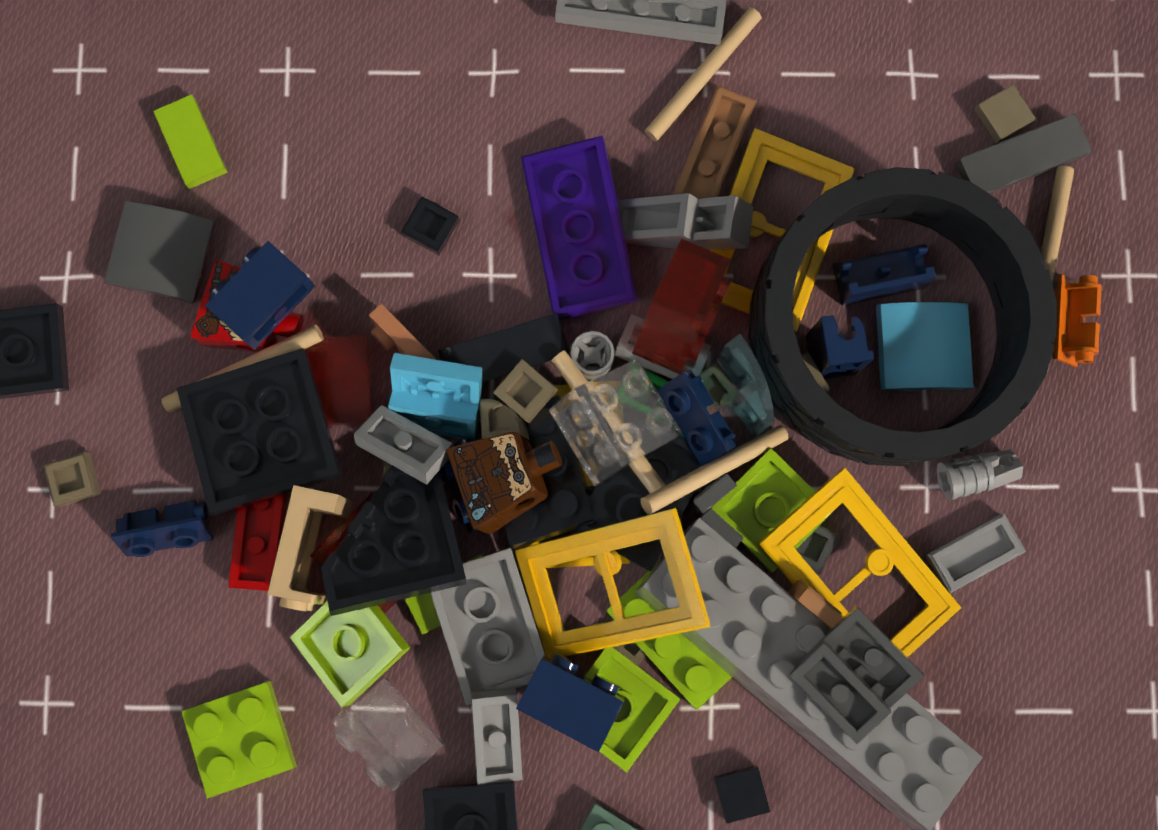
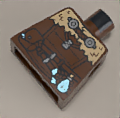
M508 432L446 449L472 528L487 534L497 531L511 520L545 500L548 496V491L542 474L562 466L560 453L552 441L532 449L529 440L517 432Z

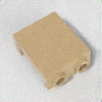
M293 485L267 594L281 597L279 606L299 611H315L317 604H324L327 601L325 594L310 592L307 589L324 514L350 519L353 501L338 494Z

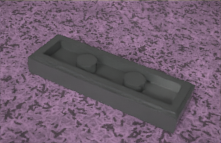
M1072 114L962 157L956 162V165L964 180L972 182L991 194L1088 156L1092 149L1076 115Z

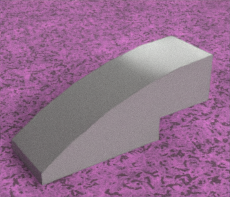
M686 193L619 200L618 205L627 244L680 249H743L749 247L754 206L736 195L698 199Z

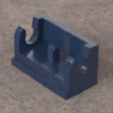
M922 244L906 249L834 263L832 266L842 306L925 289L937 278L934 266L926 267L924 263V254L928 251L927 246Z
M834 315L821 317L806 334L809 354L824 379L856 375L874 360L873 350L868 351L864 325L858 317H854L851 320L854 336L850 340H846L842 334H838V324Z

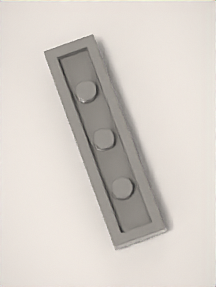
M557 0L555 22L720 45L727 0Z

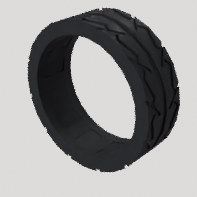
M902 167L864 173V178L862 176H855L825 191L807 207L780 237L760 268L750 301L748 333L758 377L773 406L794 429L797 428L802 436L830 454L858 463L861 461L867 465L905 466L967 451L998 435L1023 412L1022 410L1028 406L1046 377L1055 346L1053 342L1056 337L1057 300L1049 269L1045 270V259L1030 231L1008 207L1002 208L997 198L970 181L940 171L936 175L930 169ZM878 217L907 220L930 228L950 240L975 265L987 285L995 310L997 341L993 365L981 391L965 411L944 427L931 431L911 432L890 430L864 421L838 405L814 379L801 356L794 333L792 298L797 272L809 246L826 232L852 221Z

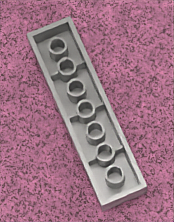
M698 518L684 531V536L708 613L710 627L683 632L682 634L910 829L932 830L983 757L907 693L890 708L892 713L856 744L790 676L792 670L831 629L702 519ZM665 556L634 592L655 611L679 606Z

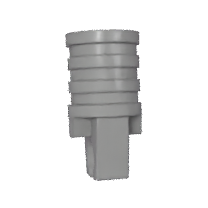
M1012 450L990 453L980 452L973 456L968 455L961 459L956 458L940 462L937 465L938 483L944 497L949 501L955 500L958 497H967L970 494L975 495L991 491L1021 479L1023 473V465Z

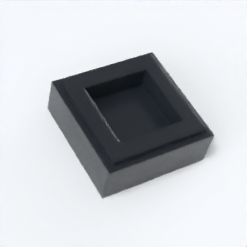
M421 196L401 234L410 241L440 256L460 219L458 215Z
M758 766L714 776L726 823L770 812Z

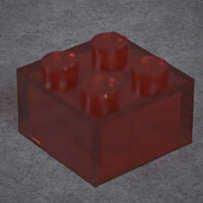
M681 238L652 299L632 354L678 374H681L687 358L696 362L706 337L698 333L708 335L719 309L718 306L712 304V301L719 304L723 301L731 279L724 277L731 259Z

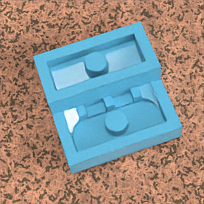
M905 302L876 305L881 390L918 392L926 389L964 391L974 388L968 303Z
M394 353L390 365L392 394L388 408L436 435L463 440L471 438V441H476L480 413L479 399H481L482 367Z

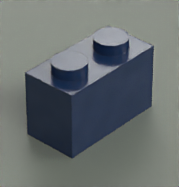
M269 241L262 247L257 246L244 257L241 263L242 268L231 279L227 278L221 281L213 289L210 295L211 300L205 305L254 350L315 287L309 277Z
M555 653L552 659L543 656L516 709L599 753L624 703V697L617 694L620 686L595 674L593 680L576 672L579 665L558 653Z

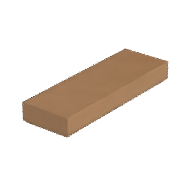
M717 85L673 195L689 193L698 199L718 197L756 100Z

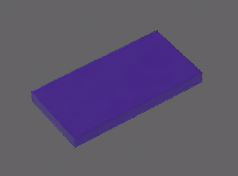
M603 136L521 156L552 314L558 313L559 319L564 320L639 302Z

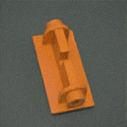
M1058 274L1057 289L1054 291L1057 300L1056 337L1053 342L1055 344L1053 359L1071 367H1078V363H1094V356L1099 354L1100 324L1097 322L1084 323L1085 316L1100 315L1102 285L1098 284L1097 276L1083 275L1079 277V282L1063 274Z

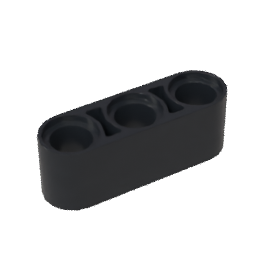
M558 313L437 350L441 361L482 367V382L509 374L521 359L533 367L551 361L564 350L568 355L570 354Z

